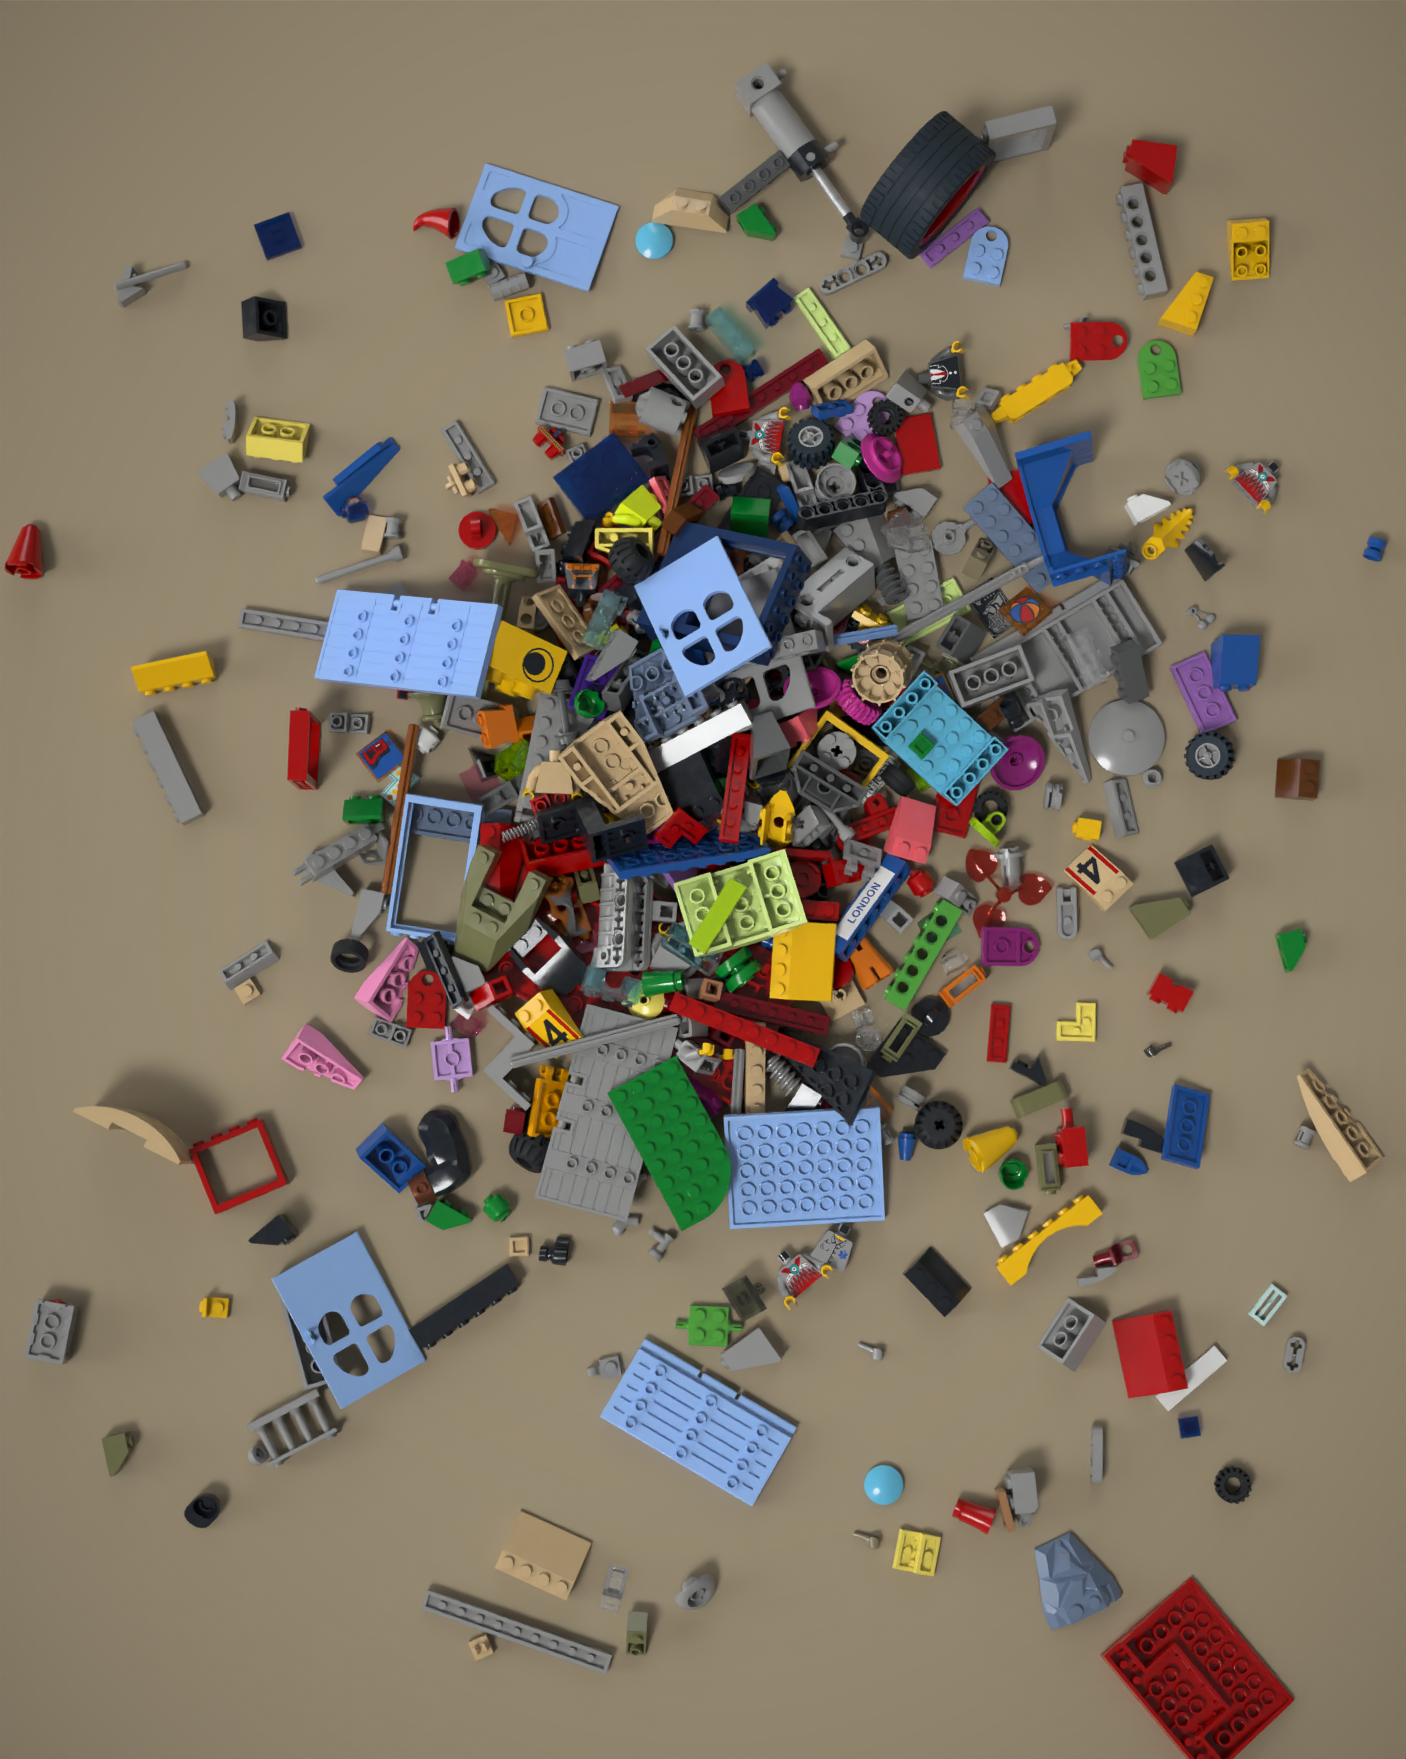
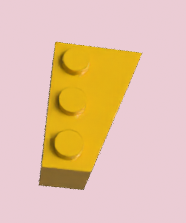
M1195 272L1162 315L1157 325L1193 336L1197 330L1214 277Z

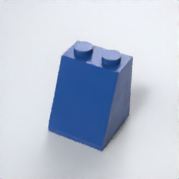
M1222 635L1211 643L1213 689H1220L1221 692L1231 691L1232 689L1246 692L1256 685L1260 635Z

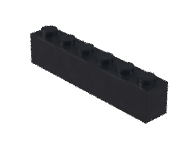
M506 1264L408 1331L421 1350L425 1347L429 1350L437 1344L435 1340L441 1336L445 1339L453 1334L452 1329L457 1325L459 1328L469 1323V1317L472 1315L478 1317L486 1311L484 1307L489 1304L493 1307L502 1301L500 1298L502 1295L507 1293L509 1296L517 1291V1285L520 1282L508 1264Z

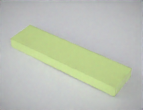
M809 287L793 297V300L834 359L851 349Z

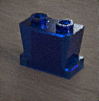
M775 278L771 279L746 301V309L750 313L752 311L755 312L765 329L769 326H775L779 322L781 315H787L794 308V299L779 288V282Z

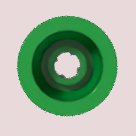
M643 971L642 987L646 998L669 992H677L678 990H683L686 985L683 971Z

